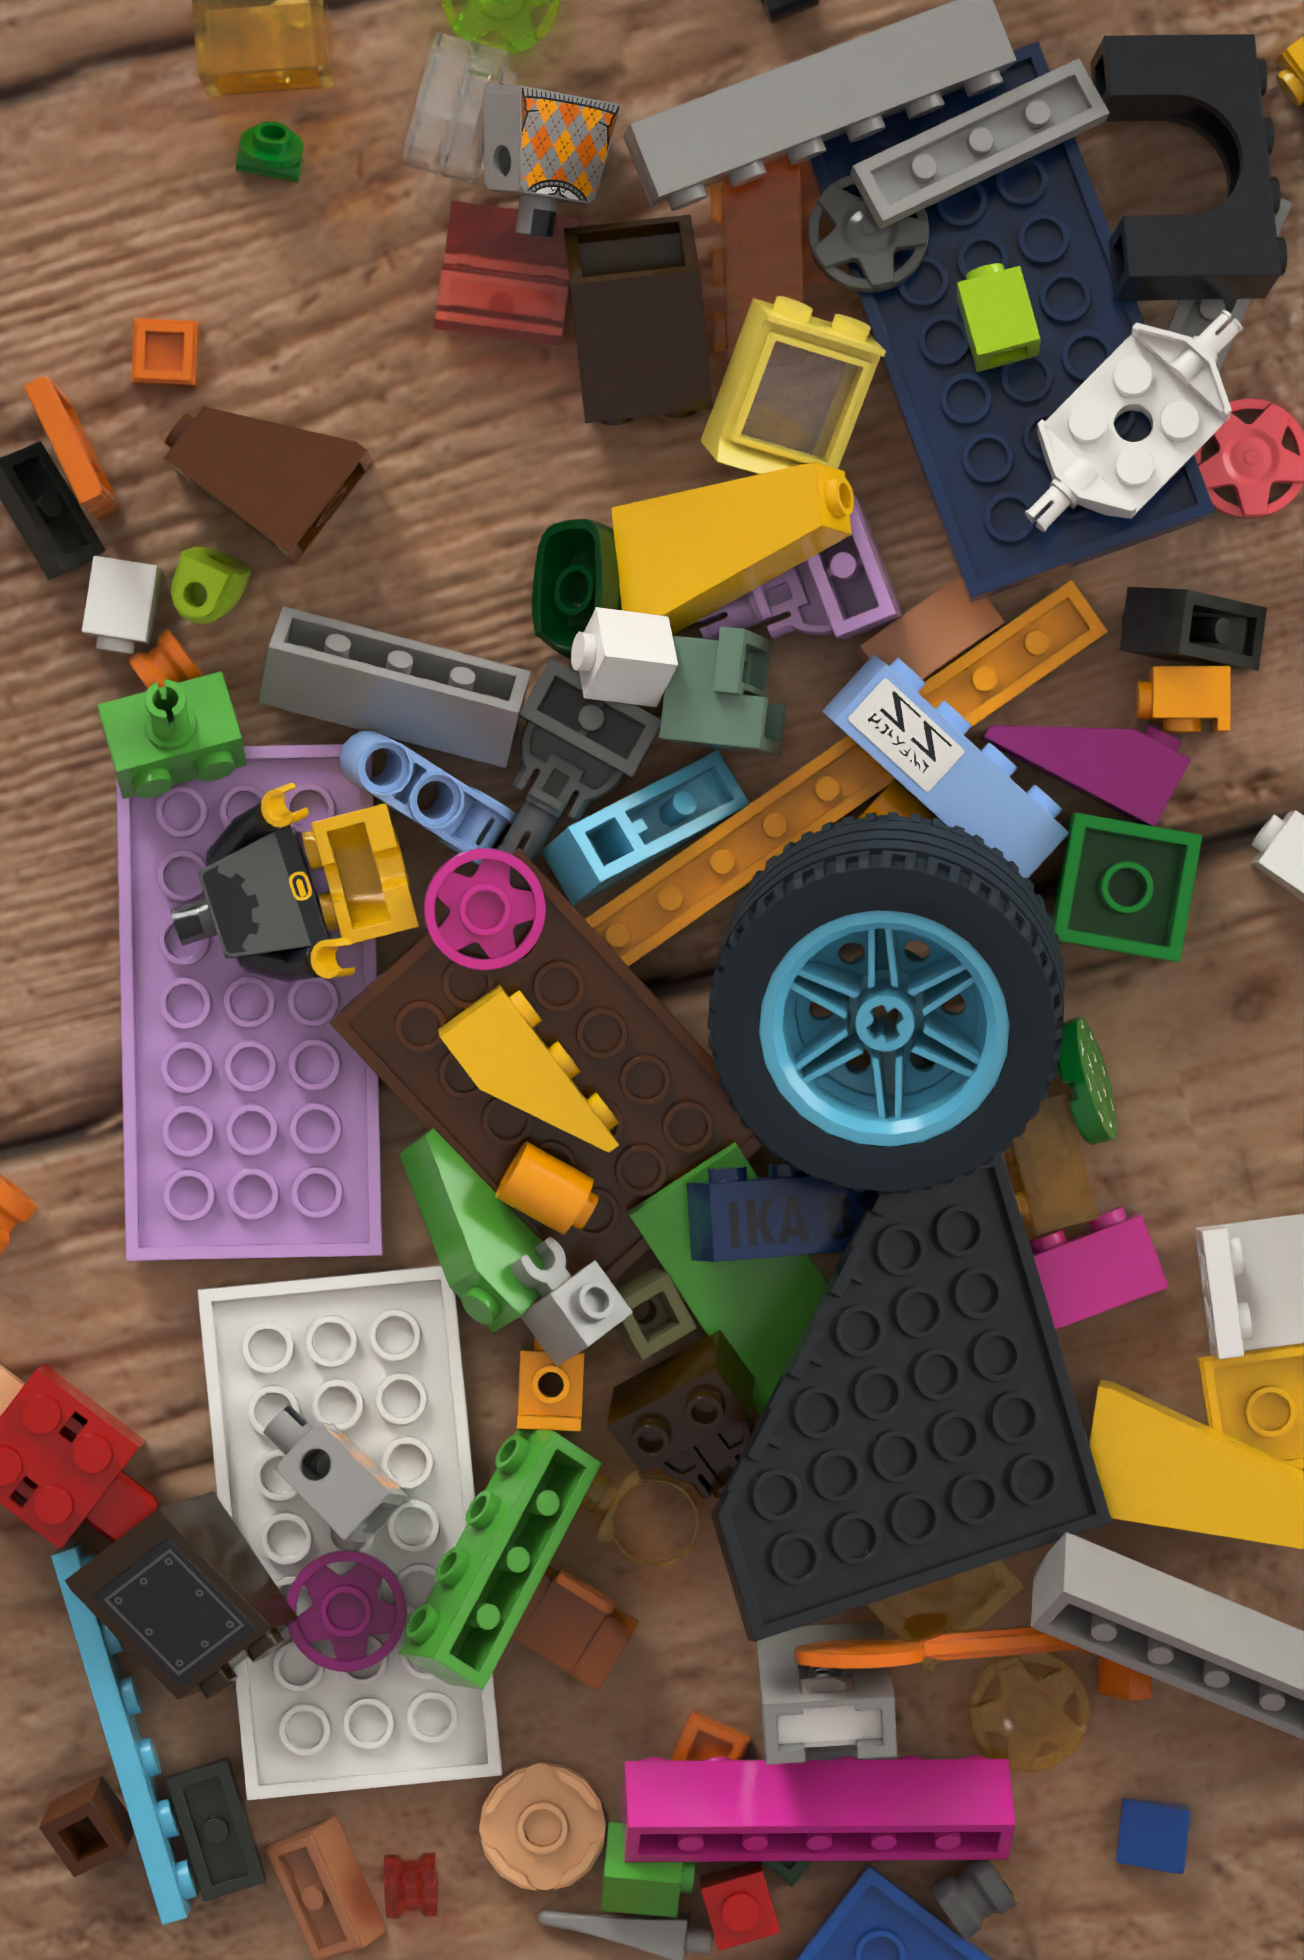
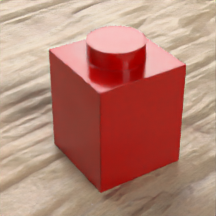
M750 1861L700 1876L702 1896L719 1951L781 1933L762 1862Z

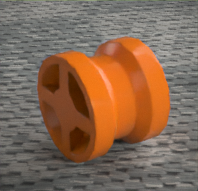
M169 629L158 636L157 645L147 653L136 652L127 659L147 688L157 682L159 688L165 687L163 680L179 683L204 676Z

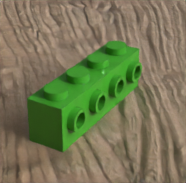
M517 1429L515 1434L503 1443L497 1453L495 1460L497 1468L486 1489L474 1498L467 1510V1525L456 1546L451 1548L438 1564L436 1570L437 1582L427 1601L415 1610L407 1623V1638L399 1654L448 1685L484 1690L602 1464L552 1430Z

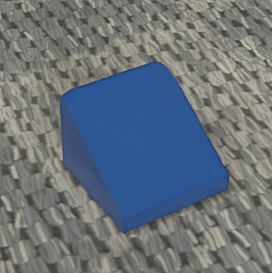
M1122 1798L1116 1862L1183 1874L1190 1820V1810L1186 1804Z

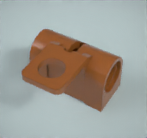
M548 1565L511 1638L598 1691L630 1640L639 1620L616 1607L615 1598L586 1582L563 1566L556 1570Z

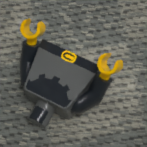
M294 783L285 784L268 791L260 803L235 817L207 850V867L198 872L205 898L171 909L178 937L182 946L218 935L225 958H237L239 965L248 973L287 983L319 977L331 979L351 976L355 973V967L342 969L336 961L337 949L340 946L352 945L349 938L331 939L296 829L290 825L306 818L309 810L307 807L294 813L288 810L285 804V795L288 791L295 789L296 785Z

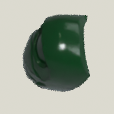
M589 519L566 520L554 523L548 527L538 545L534 569L532 619L535 636L559 654L571 659L574 638L578 632L585 631L596 607L622 610L613 528Z

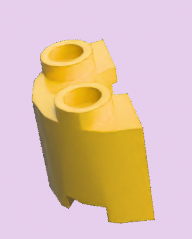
M387 803L311 822L312 831L302 833V838L311 870L323 867L330 891L318 894L328 932L340 929L341 937L349 938L351 944L419 927L417 913L409 889L410 883L395 827L392 826Z

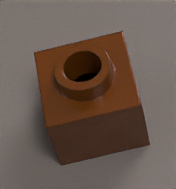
M103 1776L51 1801L39 1826V1829L74 1877L126 1852L134 1834L128 1811Z

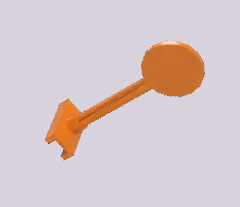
M1031 1626L938 1633L918 1641L852 1639L814 1642L797 1646L794 1649V1662L799 1665L818 1668L865 1669L911 1665L922 1662L925 1657L947 1661L1067 1650H1080L1084 1655L1094 1653L1033 1629ZM1097 1655L1098 1694L1129 1701L1152 1699L1150 1676Z

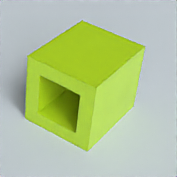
M1000 263L981 266L966 274L967 280L957 282V303L977 372L1039 356L1041 338L1020 266L1004 269V265Z

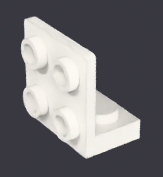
M1304 1214L1194 1228L1210 1354L1218 1359L1245 1356L1244 1351L1304 1343Z

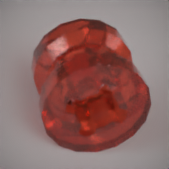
M436 1852L422 1853L415 1860H404L398 1854L384 1855V1895L387 1919H400L405 1912L419 1911L424 1917H438L439 1890Z

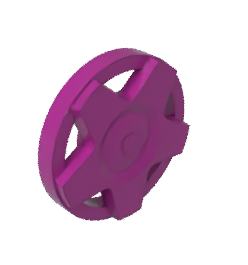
M337 1550L315 1558L297 1575L287 1597L288 1604L298 1617L295 1622L288 1626L294 1643L309 1660L321 1667L334 1671H358L384 1659L398 1643L406 1622V1598L399 1579L384 1562L361 1551ZM342 1561L357 1562L346 1575H339L326 1566ZM382 1577L388 1583L396 1605L378 1596ZM304 1585L313 1603L311 1607L297 1616L298 1596ZM373 1634H390L380 1648L366 1656L369 1636ZM329 1640L333 1645L337 1659L322 1654L310 1643Z

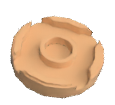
M539 1761L515 1767L494 1784L483 1803L479 1832L484 1854L501 1877L522 1889L537 1891V1889L549 1890L554 1888L556 1890L572 1885L591 1870L603 1850L606 1818L601 1798L586 1777L566 1765Z

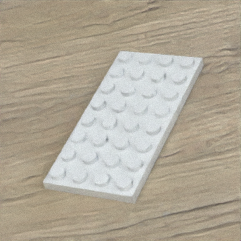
M441 1265L197 1290L217 1497L286 1601L297 1575L315 1558L337 1550H356L378 1558L395 1573L404 1590L407 1605L406 1622L398 1643L384 1659L368 1668L358 1671L341 1672L315 1664L298 1649L289 1633L288 1627L280 1632L285 1642L271 1654L255 1663L247 1657L234 1667V1671L238 1676L235 1682L247 1800L501 1776L503 1771L493 1673L484 1690L448 1685L399 1654L407 1638V1623L415 1610L427 1601L437 1582L436 1570L443 1556L456 1546L467 1525V1510L476 1497L457 1298L447 1283ZM287 1406H291L312 1427L319 1421L335 1425L409 1495L403 1504L366 1543L344 1541L275 1470L277 1464L286 1455L263 1434V1431L273 1418ZM327 1454L320 1458L317 1465L318 1474L322 1478L329 1473L331 1467V1460ZM342 1561L326 1566L339 1575H346L357 1562ZM382 1577L378 1596L396 1605L393 1593L388 1583ZM304 1585L298 1596L297 1616L311 1607L313 1603ZM373 1634L369 1636L366 1656L380 1648L390 1634ZM329 1640L310 1643L322 1654L337 1659L333 1645Z

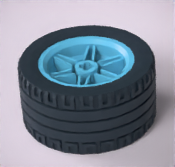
M876 812L866 814L865 818L854 819L853 816L845 817L842 822L836 824L829 822L822 825V830L816 833L809 831L802 834L798 842H789L784 846L781 854L778 856L773 855L768 859L765 870H758L755 873L751 884L740 894L738 904L732 910L719 949L709 996L707 1028L710 1030L708 1043L710 1050L713 1051L712 1063L714 1071L720 1073L718 1083L722 1091L728 1093L730 1097L729 1105L734 1112L739 1113L741 1117L740 1122L746 1129L751 1128L756 1134L755 1139L762 1146L766 1145L772 1150V1155L778 1159L784 1158L791 1163L790 1167L798 1172L803 1171L811 1175L810 1178L818 1181L824 1179L832 1182V1185L838 1188L844 1186L852 1188L857 1192L874 1190L879 1194L897 1191L902 1194L909 1193L910 1189L922 1188V1190H928L941 1183L947 1185L954 1182V1178L962 1174L968 1176L975 1173V1169L980 1165L986 1166L992 1162L994 1154L998 1151L1004 1152L1010 1148L1013 1138L1021 1137L1026 1130V1123L1029 1119H1034L1039 1113V1102L1045 1101L1047 1098L1049 1085L1054 1080L1057 1072V1061L1060 1060L1063 1036L1065 980L1059 936L1054 933L1055 923L1051 915L1047 914L1041 895H1035L1033 891L1034 884L1028 877L1023 878L1019 873V867L1014 861H1007L1003 857L1001 850L996 847L991 849L984 844V839L977 834L972 836L964 832L965 828L957 825L954 828L943 825V821L937 818L929 820L921 818V815L911 814V817L898 816V813L888 812V815L877 816ZM919 940L927 944L930 953L922 959L912 951L905 949V945L910 941ZM858 943L865 952L852 962H849L840 956L839 950L844 944ZM957 994L961 995L965 1001V1007L962 1011L952 1013L943 1008L942 1004ZM813 1001L833 1013L826 1017H817L811 1013L809 1006ZM883 1005L887 1013L896 1008L898 1010V1017L895 1020L889 1021L885 1013L877 1018L874 1015L875 1007ZM864 1049L868 1051L871 1059L869 1065L864 1069L846 1063L862 1054ZM913 1052L933 1061L934 1064L926 1068H919L912 1062L910 1054Z

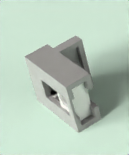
M883 1621L801 1626L756 1641L763 1757L766 1760V1765L806 1762L805 1760H833L842 1756L857 1757L861 1760H892V1757H897L895 1698L890 1667L837 1669L803 1666L794 1662V1649L799 1645L833 1640L886 1639Z

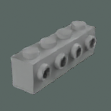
M283 606L268 647L258 703L353 729L374 731L386 737L506 768L521 719L519 714L524 706L531 671Z

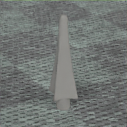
M544 1910L538 1916L539 1922L543 1925L600 1937L668 1960H683L684 1957L686 1958L687 1952L711 1955L714 1933L712 1929L690 1926L692 1913H678L677 1918L641 1914H581Z

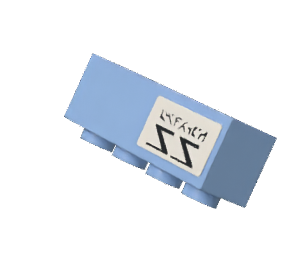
M874 654L822 712L947 826L954 828L957 825L965 828L964 832L972 836L977 834L984 839L985 845L991 849L994 847L998 848L1003 852V857L1007 861H1014L1019 867V873L1023 878H1029L1069 834L1055 820L1062 811V808L1035 784L1027 793L1010 778L1017 767L990 742L980 751L967 739L964 734L972 725L946 701L943 700L936 709L918 693L926 683L897 657L888 666Z

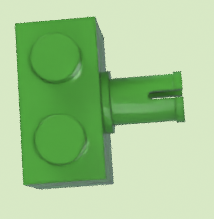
M222 671L179 683L163 680L165 687L161 688L155 682L146 692L97 705L122 799L133 796L140 798L156 797L169 791L173 785L195 779L203 781L219 780L230 775L236 768L247 766L242 736Z

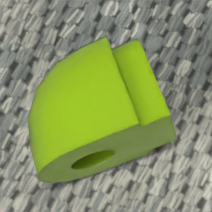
M193 547L184 550L172 580L170 593L173 605L182 617L192 623L207 624L215 622L232 611L237 605L245 590L252 568L244 561L232 555L211 548Z

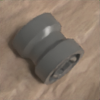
M966 1860L965 1870L955 1877L945 1875L930 1885V1889L939 1904L965 1940L981 1930L983 1920L992 1913L1004 1914L1018 1904L1013 1893L990 1860Z

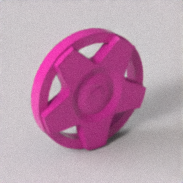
M492 848L467 850L446 861L431 879L424 900L426 926L439 950L455 963L477 970L499 969L521 959L537 942L546 916L544 893L533 871L516 856ZM481 860L473 876L467 877L453 872V870L465 863ZM510 866L522 874L532 891L516 889L510 885ZM436 896L450 910L448 917L439 928L435 919ZM533 920L529 933L516 947L513 933L514 927L517 924ZM475 942L480 944L489 958H474L464 955L457 950Z

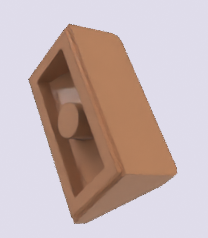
M337 1817L320 1821L264 1847L314 1960H329L362 1949L385 1933V1923Z

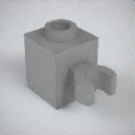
M548 1237L534 1247L544 1261V1270L537 1268L527 1254L511 1264L514 1276L522 1285L536 1289L541 1296L539 1300L524 1312L521 1318L557 1367L589 1347L631 1315L633 1311L596 1260L571 1276L565 1268L566 1256L563 1248L555 1239Z

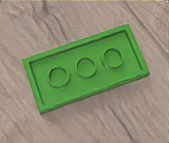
M734 1142L629 1210L628 1213L707 1335L710 1336L721 1330L755 1377L752 1404L761 1416L827 1283L809 1255L721 1262L691 1260L686 1183L708 1181V1169L747 1167V1178H758L738 1145Z

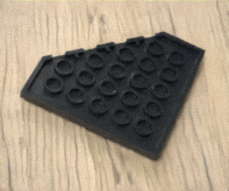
M998 1151L994 1154L992 1162L986 1166L980 1165L975 1169V1173L968 1176L963 1174L954 1178V1182L947 1185L941 1183L928 1190H922V1188L910 1189L909 1193L902 1194L898 1191L887 1192V1194H879L877 1191H874L711 1513L748 1641L756 1642L1058 1541L1066 1532L1076 1535L1112 1523L1003 1152Z

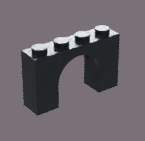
M1255 34L1104 36L1090 65L1092 82L1109 111L1106 122L1167 121L1186 126L1204 137L1216 150L1223 163L1227 178L1225 201L1203 213L1122 217L1109 239L1115 301L1265 299L1279 276L1284 275L1286 271L1287 245L1284 237H1277L1275 215L1279 212L1281 191L1278 178L1270 177L1268 156L1271 155L1273 150L1274 128L1271 118L1263 116L1261 97L1264 96L1267 87V66L1264 58H1257Z

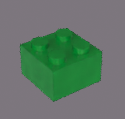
M1076 812L1070 814L1066 829L1069 834L1065 837L1051 914L1055 923L1054 933L1059 936L1060 943L1171 963L1180 962L1202 835Z

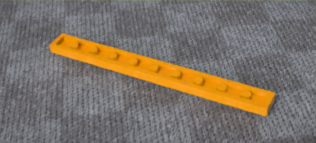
M1071 579L926 680V684L918 693L935 709L943 700L946 701L973 727L1105 635L1108 631ZM846 736L588 916L585 920L629 967L751 882L758 870H765L766 861L773 855L778 856L781 854L784 846L789 842L796 843L801 839L802 834L809 831L816 833L822 830V825L829 822H837L887 787L895 778L851 737Z

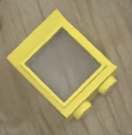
M777 296L774 304L753 298L700 440L717 462L756 474L811 462H818L838 469L880 357H884L886 350L869 334L871 327L862 321L841 314H835L833 322L811 316L813 311L811 307L783 296Z

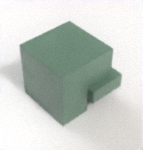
M721 626L718 640L673 636L678 666L664 691L659 738L687 747L781 756L787 706L768 703V698H766L772 641L746 629Z

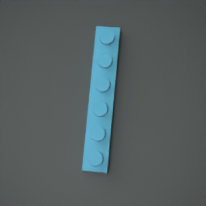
M78 1542L65 1546L61 1550L58 1548L51 1555L161 1923L164 1925L187 1918L192 1908L190 1899L198 1897L197 1883L189 1860L186 1859L179 1862L172 1841V1837L180 1835L175 1809L170 1798L164 1800L159 1798L153 1776L161 1774L159 1756L153 1739L151 1737L141 1738L135 1718L136 1714L143 1713L140 1693L133 1676L123 1678L116 1655L125 1650L124 1644L86 1607L65 1582L67 1578L97 1556L96 1553L86 1556L83 1543Z

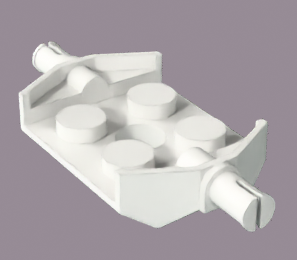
M1222 310L1220 315L1199 336H1194L1193 338L1136 323L1132 327L1131 335L1046 421L1042 419L1037 424V434L1043 455L1053 479L1050 483V488L1029 510L1025 511L1026 517L1032 523L1037 520L1036 527L1045 532L1068 506L1074 509L1077 505L1103 515L1132 519L1230 418L1232 409L1216 363L1218 359L1217 354L1243 330L1242 325L1236 318L1230 323L1232 314ZM1128 411L1141 412L1150 420L1152 431L1141 441H1126L1117 434L1114 427V422L1118 416Z

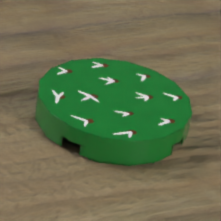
M1084 1018L1069 1019L1063 1022L1060 1060L1057 1061V1068L1060 1079L1063 1078L1064 1084H1068L1073 1100H1069L1071 1106H1068L1080 1135L1090 1145L1116 1140L1118 1133L1116 1108L1100 1048Z

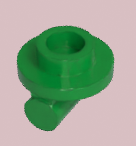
M262 122L242 133L236 160V171L299 183L303 166V141L284 124Z

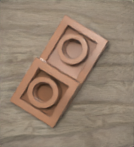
M960 576L859 646L856 651L865 663L875 654L890 666L898 657L925 682L944 669L950 661L997 632L1005 621L987 597L970 603Z

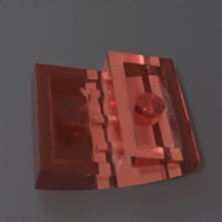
M452 201L434 329L561 346L570 287L564 228L578 227L579 218L556 215L553 238L536 237L515 233L518 209Z

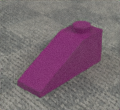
M991 725L985 730L981 738L987 744L990 742L1002 752L1130 820L1149 826H1156L1191 760L1178 752L1182 745L1180 740L1150 725L1144 734L1135 729Z

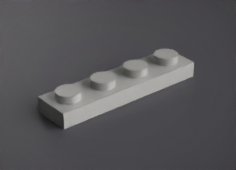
M1080 58L853 165L850 175L879 229H882L1106 122L1109 111Z

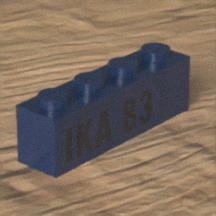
M791 1163L768 1165L769 1177L747 1178V1167L708 1169V1181L686 1183L691 1260L721 1262L844 1252L874 1190L857 1192L852 1188L844 1186L838 1188L833 1186L832 1182L824 1179L818 1181L810 1178L811 1175L803 1171H796L790 1167Z

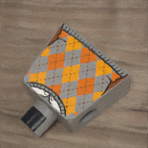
M485 84L484 183L488 190L520 195L515 233L553 238L558 202L591 204L596 199L619 118L621 104L520 85Z
M287 1406L273 1418L263 1431V1434L286 1455L277 1464L275 1470L344 1541L366 1543L409 1497L397 1483L333 1424L319 1421L312 1427L291 1406ZM327 1454L331 1460V1467L329 1473L322 1478L318 1474L317 1465L320 1458Z

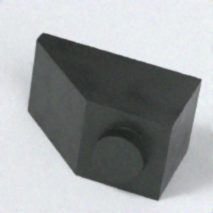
M1127 587L1125 611L1122 616L1120 650L1158 659L1212 666H1230V668L1259 671L1267 608L1188 589Z

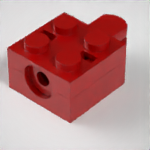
M46 1364L37 1368L0 1416V1504L60 1550L71 1540L84 1521L114 1543L153 1511L161 1507L154 1494L123 1471L146 1440ZM75 1411L87 1419L88 1422L85 1424L73 1415Z

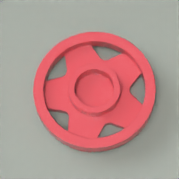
M1249 398L1229 402L1232 409L1230 418L1212 436L1217 447L1215 454L1201 462V447L1194 456L1216 510L1228 516L1241 519L1266 517L1288 505L1304 485V432L1289 412L1272 402ZM1244 410L1261 412L1249 424L1244 423L1232 414L1233 412ZM1286 429L1294 440L1297 454L1282 446V439ZM1272 484H1291L1285 494L1273 503L1268 504ZM1232 487L1239 506L1225 501L1212 489Z

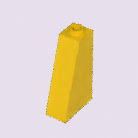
M811 462L612 507L622 611L668 616L672 635L849 537L852 535L850 514H852L854 509V495L850 483L845 477V471L818 462Z
M1100 1380L1089 1445L1112 1519L1304 1549V1471L1113 1381Z

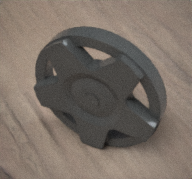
M851 175L841 178L831 184L820 195L810 215L808 239L816 264L831 281L852 291L875 293L900 285L917 270L927 250L929 222L925 208L914 213L915 218L908 216L885 228L879 229L863 197H857L847 192L850 189L857 188ZM824 213L833 224L834 230L820 242L819 224ZM915 249L907 263L894 272L895 253ZM851 262L857 263L865 279L850 276L837 267Z

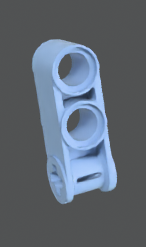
M360 731L352 735L344 743L340 752V768L343 775L352 784L380 802L387 803L388 807L438 837L437 841L457 854L477 848H493L507 824H512L517 816L515 812L472 786L465 785L403 744L380 733ZM384 748L387 755L385 769L380 775L368 779L365 772L367 758L373 751ZM435 781L438 787L437 799L430 808L420 811L417 805L418 793L425 784ZM474 860L470 862L479 866L481 860Z

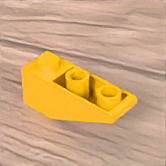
M499 984L438 1029L442 1041L480 1090L608 1153L619 1146L615 1136L610 1131L619 1124V1121L597 1092L588 1099L584 1097L572 1081V1078L581 1072L559 1041L549 1048L545 1045L533 1029L543 1020L520 990L509 997Z

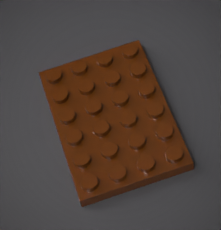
M518 847L512 855L523 861L533 871L542 887L546 904V916L542 932L535 945L526 955L503 968L494 970L471 969L455 963L444 955L433 942L429 931H427L330 1019L329 1023L428 1130L434 1128L495 1193L510 1163L526 1141L594 1178L591 1192L598 1195L599 1200L592 1215L581 1230L571 1226L562 1235L517 1209L509 1207L542 1241L552 1237L561 1245L566 1256L565 1268L571 1276L596 1260L613 1283L650 1249L645 1238L628 1213L629 1210L734 1142H736L747 1160L762 1145L755 1139V1132L751 1128L746 1129L740 1122L741 1117L739 1113L731 1109L729 1105L730 1097L727 1092L722 1091L718 1083L720 1073L714 1071L713 1058ZM510 866V885L516 889L532 891L522 874ZM450 910L436 922L438 928L448 917ZM533 920L517 924L514 927L513 933L516 947L529 933ZM475 942L457 950L470 957L489 958L480 944ZM499 984L509 997L520 990L543 1020L533 1029L545 1045L549 1048L559 1041L581 1072L572 1078V1081L584 1097L588 1099L597 1092L619 1121V1124L610 1130L619 1146L608 1153L480 1090L442 1041L438 1029Z

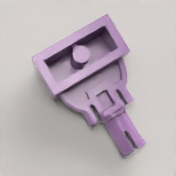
M854 496V509L852 514H850L852 535L697 621V623L705 624L728 615L725 619L699 628L703 639L718 640L720 626L748 629L760 623L772 622L790 614V617L767 626L773 639L796 630L804 634L817 636L835 633L837 638L849 640L892 623L901 617L904 613L860 499Z

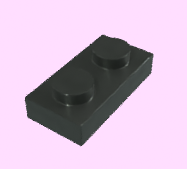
M41 441L0 458V500L48 580L93 561V556H100L106 551Z
M229 1757L167 1776V1786L203 1901L205 1902L265 1883L267 1878Z

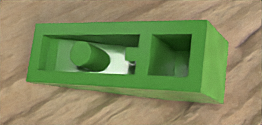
M432 1128L407 1145L399 1156L449 1287L462 1300V1305L466 1312L477 1322L485 1324L494 1333L521 1317L540 1296L536 1289L528 1288L516 1279L512 1272L511 1264L527 1254L537 1268L544 1270V1261L534 1248L542 1240L506 1203L495 1198L496 1193Z

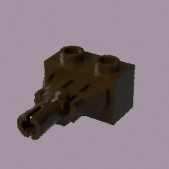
M721 1330L615 1386L613 1388L607 1427L642 1474L657 1466L667 1475L677 1480L691 1483L701 1498L707 1499L711 1497V1493L715 1498H719L755 1428L751 1411L755 1377Z

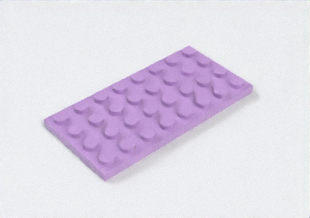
M344 744L244 746L247 766L236 768L230 775L219 780L203 781L195 779L173 785L166 793L152 798L133 796L122 799L116 778L126 1261L383 1255L380 1077L329 1023L330 1019L378 976L377 938L352 945L340 946L337 949V964L342 969L355 967L353 975L331 979L319 977L287 983L248 973L239 965L237 958H225L218 935L182 946L171 915V909L205 898L198 872L207 867V850L235 817L260 803L268 791L288 783L296 785L295 789L288 791L285 795V804L288 810L292 813L306 807L309 810L306 818L290 825L296 829L318 900V894L329 892L330 889L324 868L315 870L310 868L302 833L312 831L311 822L374 806V797L352 784L343 775L340 768V752ZM373 752L367 758L365 764V772L368 779L374 778ZM340 929L329 931L331 939L342 938Z

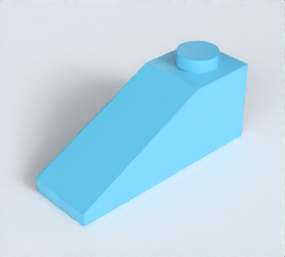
M719 750L570 825L549 843L541 853L572 906L621 882L729 819L750 803Z

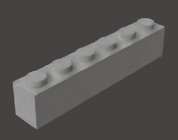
M954 0L634 122L628 126L623 134V138L651 208L669 202L671 210L674 211L705 199L708 195L704 187L728 179L731 188H735L763 177L767 174L764 164L787 156L791 165L812 159L827 151L824 141L847 133L850 142L872 136L886 128L883 121L884 118L906 111L909 120L932 113L945 106L942 96L965 88L967 96L973 97L994 89L1004 83L1001 74L1006 72L1016 61V57L993 0Z
M1068 1532L1058 1540L1034 1567L1031 1628L1304 1740V1631Z

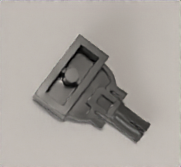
M551 658L519 714L522 719L527 721L522 732L520 744L523 766L512 786L524 791L533 773L536 771L539 775L528 792L525 802L504 840L497 847L498 850L512 854L519 847L525 834L530 832L531 836L522 851L533 863H535L572 795L577 793L578 797L567 816L578 822L589 803L610 793L618 786L624 776L633 780L661 726L660 718L634 704L584 698L580 674Z

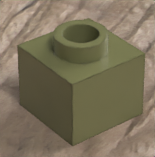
M652 1267L616 1288L631 1310L646 1300L649 1302L650 1310L644 1319L636 1321L633 1314H631L615 1326L627 1352L643 1361L697 1329L668 1273Z

